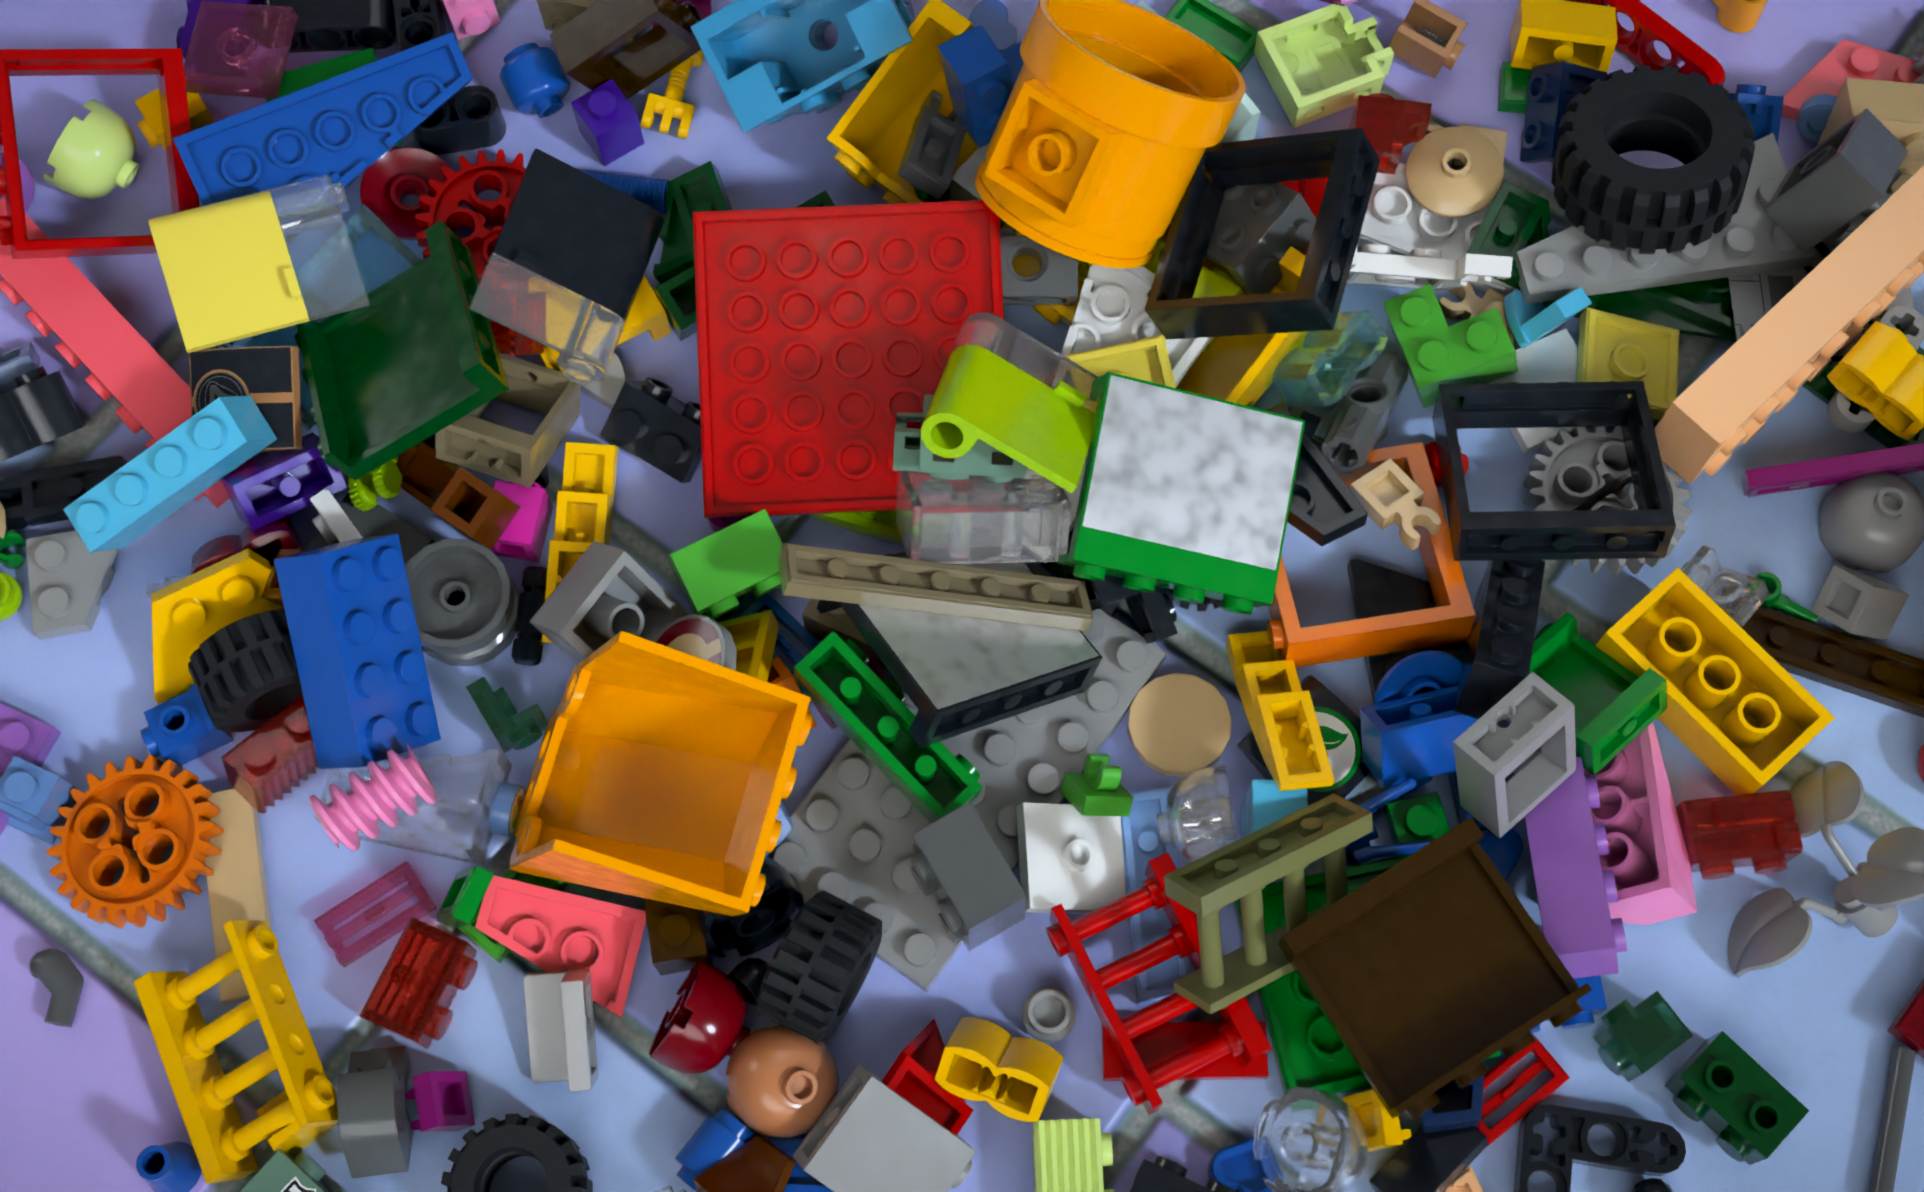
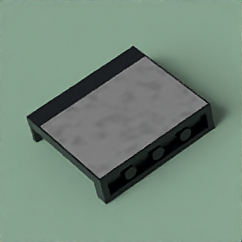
M997 526L976 532L967 531L955 538L937 543L928 542L918 548L894 555H883L1035 575ZM820 600L817 606L820 614L843 608L917 707L918 712L909 729V733L920 748L1082 693L1086 690L1103 658L1082 631L826 600Z

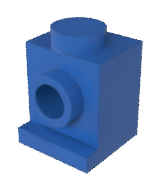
M195 683L189 686L191 690L143 712L149 726L141 729L140 732L147 749L154 757L161 755L166 761L169 759L182 766L234 741L230 731H221L217 729V726H213ZM183 723V725L177 730L170 729Z

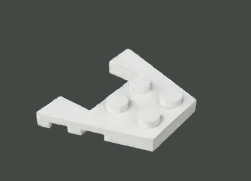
M1363 244L1361 245V251H1357L1356 247L1347 284L1418 289L1431 283L1433 290L1439 291L1467 286V282H1491V277L1509 279L1511 278L1513 257L1466 253L1457 260L1441 259L1442 251L1428 248L1411 249V255H1391V246Z

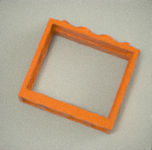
M1423 442L1372 449L1364 466L1357 467L1351 474L1338 471L1336 473L1346 486L1350 488L1353 482L1391 458L1424 492L1423 501L1419 507L1432 509L1439 515L1442 522L1439 534L1436 536L1430 534L1422 526L1413 527L1421 536L1418 547L1436 607L1301 628L1281 555L1272 605H1267L1271 620L1267 621V635L1269 643L1273 644V648L1279 649L1282 660H1294L1295 667H1303L1459 643L1468 640L1476 614L1460 562L1454 561L1450 530Z

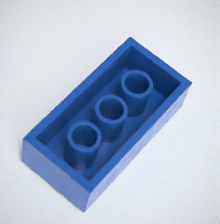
M392 534L352 539L274 559L318 768L368 766L367 763L371 760L376 763L388 759L387 751L393 749L398 754H402L408 751L407 744L413 750L441 740L399 535Z

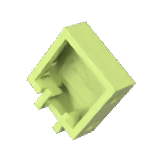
M1331 4L1258 31L1253 53L1293 128L1379 96L1384 78L1389 74L1394 52L1391 47L1384 49L1375 34L1378 23L1374 16L1353 24L1354 18L1347 6Z

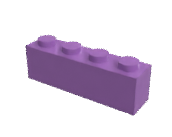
M1576 757V771L1524 817L1543 936L1573 979L1619 973L1617 952L1627 951L1622 918L1611 919L1608 903L1618 902L1613 869L1602 870L1599 855L1609 854L1604 822L1593 823L1591 809L1600 808L1597 781L1595 776L1585 777L1581 757Z

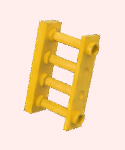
M230 920L223 924L232 949L189 976L186 971L148 972L134 981L137 994L206 1184L241 1180L259 1170L252 1151L253 1146L283 1129L291 1122L297 1120L300 1128L338 1123L336 1091L332 1083L327 1079L278 952L277 938L270 930L267 920ZM240 969L250 998L206 1025L197 1002V996ZM259 1019L269 1048L224 1075L215 1051V1045ZM278 1069L289 1099L243 1126L233 1100L234 1095Z

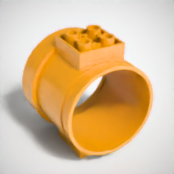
M1039 0L1020 44L1019 51L1024 64L989 142L986 158L980 164L974 181L977 192L985 204L1004 222L1021 234L1051 250L1083 262L1104 267L1124 269L1146 265L1153 259L1159 246V239L1166 232L1206 148L1215 146L1223 139L1245 94L1246 84L1236 67L1210 44L1176 23L1123 0Z

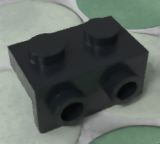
M646 377L645 380L625 382L600 435L681 483L690 482L702 458L700 404L688 401L687 404L671 396L673 389L669 385L651 377Z

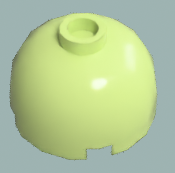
M92 99L83 105V107L91 111L86 118L81 120L73 116L59 136L47 161V164L55 168L54 174L44 173L46 182L65 193L83 199H96L106 196L117 185L126 189L133 181L139 169V164L133 161L137 147L133 131L115 111L96 99Z

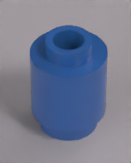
M721 1108L714 1118L708 1116L675 1157V1160L682 1165V1168L676 1175L697 1192L693 1179L753 1139L755 1134L733 1115Z

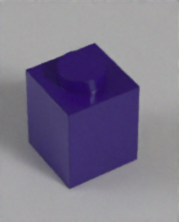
M613 79L571 102L581 135L604 167L644 144L638 115Z

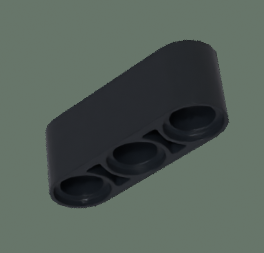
M260 0L258 42L269 51L301 53L352 51L369 48L377 50L388 48L395 42L396 22L393 0Z

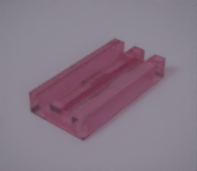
M406 861L322 914L314 922L324 934V939L329 947L336 954L335 957L339 964L345 968L437 907L412 866ZM405 881L409 883L337 930L334 929L336 925ZM413 896H417L419 900L417 903L347 948L345 947L343 941L379 920Z

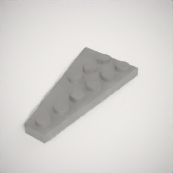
M1774 133L1753 142L1755 145L1754 156L1738 212L1732 215L1731 222L1722 231L1716 234L1712 232L1710 239L1694 247L1691 243H1687L1682 251L1667 253L1666 249H1656L1654 254H1639V249L1626 247L1625 251L1611 248L1610 242L1601 239L1597 242L1584 233V226L1581 225L1577 228L1573 225L1517 251L1514 258L1520 275L1518 283L1524 304L1559 300L1579 287H1582L1587 296L1809 267L1816 257L1814 248L1805 252L1764 211L1787 174Z

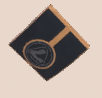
M241 347L199 350L189 353L191 417L218 397L251 395L277 437L276 441L260 452L302 449L299 347Z

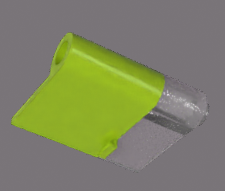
M982 312L970 315L962 324L920 430L921 439L926 448L933 454L943 458L954 459L964 456L971 450L976 441L980 439L1072 494L1078 486L1091 442L1097 402L1091 401L1089 398L1093 379L1098 376L996 315Z

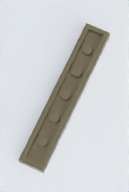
M788 543L782 544L778 555L782 593L784 596L1088 631L1094 620L1085 581Z

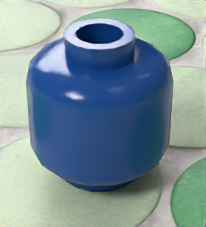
M527 43L513 49L504 57L505 65L502 67L499 77L514 107L520 113H536L539 118H544L562 109L564 106L562 99L569 93L571 83L557 55L551 48L539 47L537 43Z

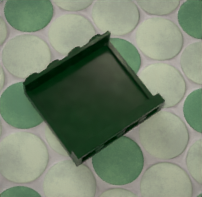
M442 220L425 230L431 253L429 257L324 321L318 323L308 315L309 322L296 325L298 332L295 334V340L302 351L305 368L302 369V374L309 386L312 398L310 412L317 423L320 441L317 443L319 453L330 467L340 468L355 481L509 390L471 250Z

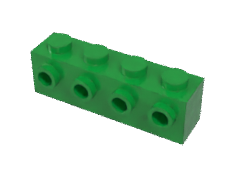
M833 631L794 666V679L798 685L930 823L937 821L968 802L972 803L979 796L983 786L977 780L981 776L964 756L958 754L954 757L940 741L921 748L918 746L909 733L915 715L903 704L906 701V697L890 679L884 677L880 680L867 666L870 661L866 654L852 640L847 639L844 642Z

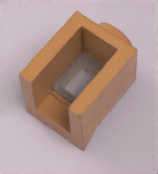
M1415 0L1388 47L1392 48L1394 57L1402 59L1435 78L1442 66L1450 70L1454 66L1466 46L1458 41L1468 23L1428 0Z

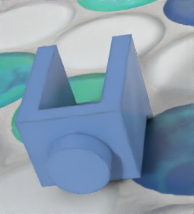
M14 756L0 779V811L8 815V825L53 845L58 836L50 833V828L64 826L67 821L57 810L59 807L73 808L77 802L72 797L70 790L77 788L61 776Z

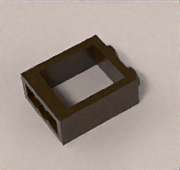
M599 0L550 34V38L566 75L591 90L613 79L628 100L701 50L690 27L703 19L697 8L689 0L685 2L681 0ZM653 22L659 24L614 56L609 54V52Z

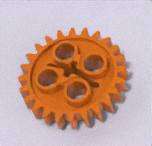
M148 755L142 764L136 758L127 756L124 770L111 762H107L105 766L106 778L100 779L92 773H88L86 777L90 787L89 790L85 793L75 788L70 790L72 797L77 803L73 808H58L57 811L67 821L65 826L50 828V833L61 838V844L47 849V854L62 860L49 872L51 876L64 881L57 891L59 894L72 899L70 906L73 909L84 914L87 913L88 918L101 924L107 920V923L117 928H123L128 920L129 923L143 928L147 921V914L161 922L165 921V905L167 904L181 911L184 910L185 903L181 894L186 890L200 895L202 890L195 879L198 874L213 876L214 871L204 862L206 857L221 854L222 850L209 842L210 838L224 833V828L209 821L219 814L221 810L218 806L207 801L212 791L201 783L197 784L199 781L197 775L187 769L182 771L183 767L169 759L163 764L162 761L153 755ZM159 798L158 807L152 814L147 816L149 806L154 800ZM123 801H124V811H125L126 816L124 815L123 810H122V802H123ZM110 819L107 831L99 837L98 833L101 826ZM173 845L172 855L161 864L163 852L166 848ZM123 866L122 877L117 883L112 885L113 875ZM146 868L148 869L149 876H150V879H149L148 882H147V871H146Z

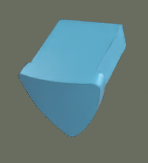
M1582 287L1560 298L1547 308L1540 303L1524 304L1522 293L1519 290H1514L1504 297L1506 319L1521 348H1525L1549 334L1592 304Z

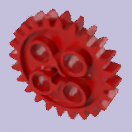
M499 149L495 161L488 162L484 152L479 150L477 164L471 165L464 156H460V170L458 172L445 165L441 167L445 180L444 183L432 179L428 181L429 190L434 197H419L420 207L425 213L415 214L416 225L422 229V231L416 233L418 246L427 247L422 252L423 259L431 255L425 234L427 228L440 220L452 231L458 227L471 228L473 233L469 237L460 239L471 250L481 290L486 291L489 304H494L498 292H504L511 304L515 300V286L534 276L509 264L494 263L491 260L493 257L491 253L502 228L499 225L504 223L526 170L524 168L523 154L519 153L512 163H508L505 161L504 151ZM486 190H495L501 194L493 201H484L478 197L480 193ZM465 203L472 207L473 211L465 207H459V205ZM487 224L493 227V229L489 230Z

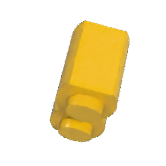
M1875 321L1830 371L1827 378L1844 396L1868 408L1873 417L1886 429L1909 441L1924 427V355L1916 352L1908 342L1905 334L1899 329Z
M962 1017L944 1048L934 1080L943 1089L957 1097L972 1101H987L995 1110L1007 1117L1019 1121L1037 1122L1053 1090L1063 1056L1054 1048L1039 1040L1027 1037L1012 1038L1006 1030L991 1021L977 1017Z

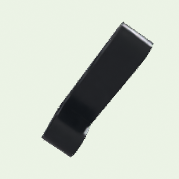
M393 0L399 52L447 34L445 15L439 0ZM418 6H420L422 12H418ZM473 85L464 87L413 132L422 149L435 155H443L496 145L506 133V123L495 93L487 87ZM487 114L485 117L475 119L479 115ZM439 122L438 124H436V125H434V126L427 127V126L430 125L431 123Z

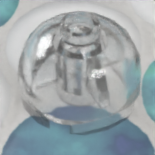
M1225 765L1202 768L1184 775L1174 783L1167 795V812L1157 813L1161 844H1172L1178 860L1183 865H1187L1239 840L1235 812L1232 807L1231 798L1228 795V792H1231Z
M1294 1087L1287 1090L1290 1093L1285 1094L1280 1100L1272 1099L1264 1107L1256 1124L1253 1143L1255 1160L1262 1161L1263 1170L1268 1177H1262L1267 1187L1273 1192H1347L1359 1180L1367 1164L1369 1147L1365 1127L1352 1106L1330 1092L1303 1087Z

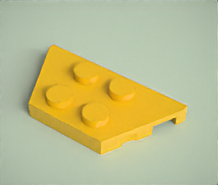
M247 548L151 593L154 699L158 704L190 690L189 686L194 684V681L189 672L188 663L191 661L190 657L193 652L207 638L242 618L269 610L284 608L261 598L272 570V566L267 559Z

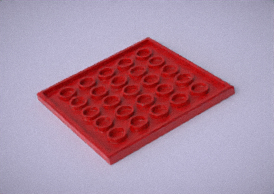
M983 200L692 212L704 518L749 517L763 509H766L769 516L1012 505L1011 481L996 483L984 479L983 476L969 475V479L945 480L929 477L930 473L893 470L897 412L923 413L924 394H935L950 354L957 347L966 344L978 345L1005 360L999 217ZM907 421V428L921 429L922 422Z

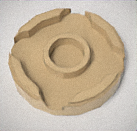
M1172 673L1153 679L1139 690L1130 706L1127 733L1130 743L1132 742L1133 748L1137 752V756L1146 766L1162 775L1184 778L1195 775L1197 772L1203 771L1219 761L1230 740L1232 718L1226 700L1214 685L1196 675Z

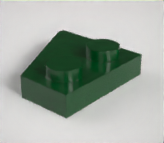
M711 161L668 181L665 197L667 211L663 217L665 222L659 238L664 242L660 264H654L653 268L654 277L660 284L694 266L692 212L732 210L719 171Z

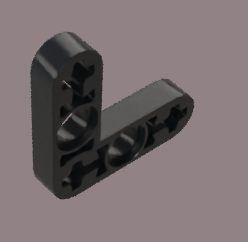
M1541 1105L1526 1114L1519 1126L1513 1192H1528L1527 1182L1535 1171L1549 1174L1556 1183L1557 1192H1570L1572 1163L1648 1176H1662L1678 1169L1684 1162L1686 1154L1685 1142L1676 1129L1664 1123L1556 1105ZM1545 1117L1550 1118L1551 1128L1559 1130L1560 1137L1549 1141L1547 1158L1559 1157V1165L1550 1161L1530 1162L1529 1160L1530 1154L1537 1156L1542 1153L1543 1137L1533 1132V1126L1542 1123ZM1603 1125L1613 1132L1616 1138V1147L1610 1156H1601L1591 1150L1587 1136L1592 1126ZM1628 1129L1633 1130L1634 1132L1631 1137V1140L1629 1137ZM1656 1135L1660 1136L1661 1146L1670 1150V1156L1660 1159L1658 1164L1654 1163L1653 1153L1642 1150L1630 1152L1631 1161L1625 1159L1630 1142L1645 1144L1655 1140Z

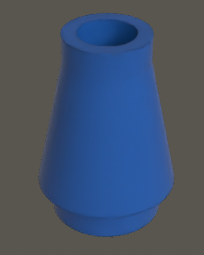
M175 1141L160 1146H149L139 1154L136 1161L139 1175L146 1179L154 1192H189L197 1184L201 1175V1167L194 1148L184 1142Z

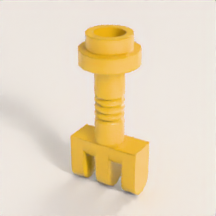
M702 50L670 71L671 74L669 75L670 78L668 79L664 96L649 92L640 127L650 129L654 121V113L661 114L663 116L659 132L668 134L672 119L675 118L681 120L677 129V137L687 140L695 105L684 103L682 99L691 67H698L703 63L704 54Z

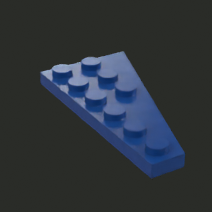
M451 32L172 139L203 206L269 189L284 239H286L468 85L473 77L455 35Z

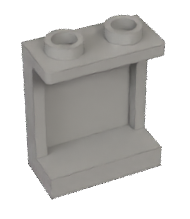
M858 1064L793 1154V1157L806 1173L833 1192H948L950 1188L959 1186L967 1177L972 1165L971 1158L976 1151L960 1136L946 1129L884 1084L868 1069Z

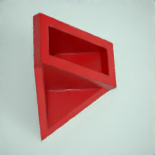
M933 1019L900 1053L882 1079V1082L946 1129L958 1135L974 1110L966 1104L965 1099L949 1093L934 1080L945 1045L936 1021Z

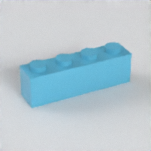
M251 395L218 397L63 510L90 553L124 548L276 441L277 437Z

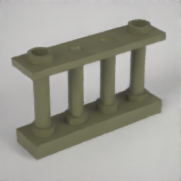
M1333 793L1165 875V895L1196 913L1201 965L1200 969L1174 981V991L1209 1014H1213L1294 971L1278 943L1283 935L1348 895L1345 847L1351 842L1373 832L1372 812ZM1324 857L1326 904L1307 913L1304 868ZM1282 878L1285 925L1265 934L1262 889L1266 885ZM1240 899L1244 946L1222 956L1219 911L1224 906Z

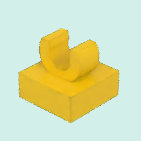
M1373 1089L1342 1097L1350 1153L1370 1152L1402 1145V1140H1407L1412 1136L1411 1129L1401 1130L1399 1115L1392 1119Z

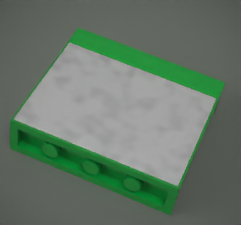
M1111 372L1093 379L1089 400L1097 402L1091 442L1070 550L1068 554L1059 556L1058 564L1074 567L1073 575L1083 579L1104 581L1105 574L1124 578L1123 587L1132 590L1154 592L1155 586L1173 589L1172 598L1181 601L1203 603L1204 597L1222 600L1221 609L1235 613L1252 614L1253 607L1272 605L1305 420Z

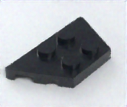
M1359 559L1349 561L1347 570L1357 619L1436 607L1428 581ZM1467 641L1364 657L1372 699L1374 700L1375 692L1384 675L1400 660L1418 652L1434 650L1449 653L1463 663ZM1421 688L1417 690L1413 695H1416L1421 690Z

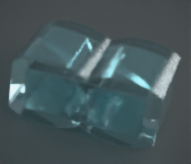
M1369 310L1338 312L1334 330L1308 331L1303 346L1290 351L1276 367L1272 382L1291 406L1332 405L1343 398L1350 390L1355 381L1357 371L1369 367L1378 359L1386 346L1388 335Z

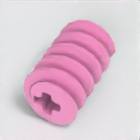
M408 744L409 757L405 759L393 749L387 751L390 767L387 770H384L373 760L368 762L370 780L364 781L354 772L349 773L348 778L351 791L345 793L334 783L330 784L328 787L331 803L326 805L314 794L309 797L310 804L317 818L338 848L339 842H341L352 851L359 849V830L371 839L378 838L380 831L377 819L382 820L389 827L395 828L398 826V807L408 815L415 816L418 814L416 796L421 797L430 805L437 803L435 787Z

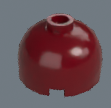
M701 960L698 961L676 994L679 995V998L671 1012L666 1011L652 1041L649 1055L650 1058L669 1069L692 1074H700L712 1070L721 1063L726 1055L731 1057L737 1045L749 1036L751 1031L743 1026L747 1006L744 993L737 982L721 969Z

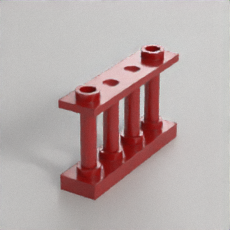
M1168 852L1148 862L1145 871L1147 879L1142 881V888L1074 921L1069 920L1062 904L1051 908L1049 920L1052 925L1046 928L1048 938L1059 957L1068 955L1127 1072L1120 1076L1129 1099L1135 1107L1143 1103L1148 1115L1158 1111L1163 1104L1157 1089L1227 1054H1230L1233 1058L1240 1055L1245 1066H1248L1264 1058L1272 1049L1246 998L1243 997L1228 1007L1217 1011L1224 1024L1218 1027L1219 1034L1145 1069L1131 1039L1198 1006L1176 992L1120 1020L1106 990L1176 955L1181 959L1188 956L1195 971L1201 968L1196 913L1165 895L1164 876L1177 870ZM1152 906L1156 911L1163 908L1172 925L1171 928L1167 929V936L1097 970L1094 969L1081 941Z

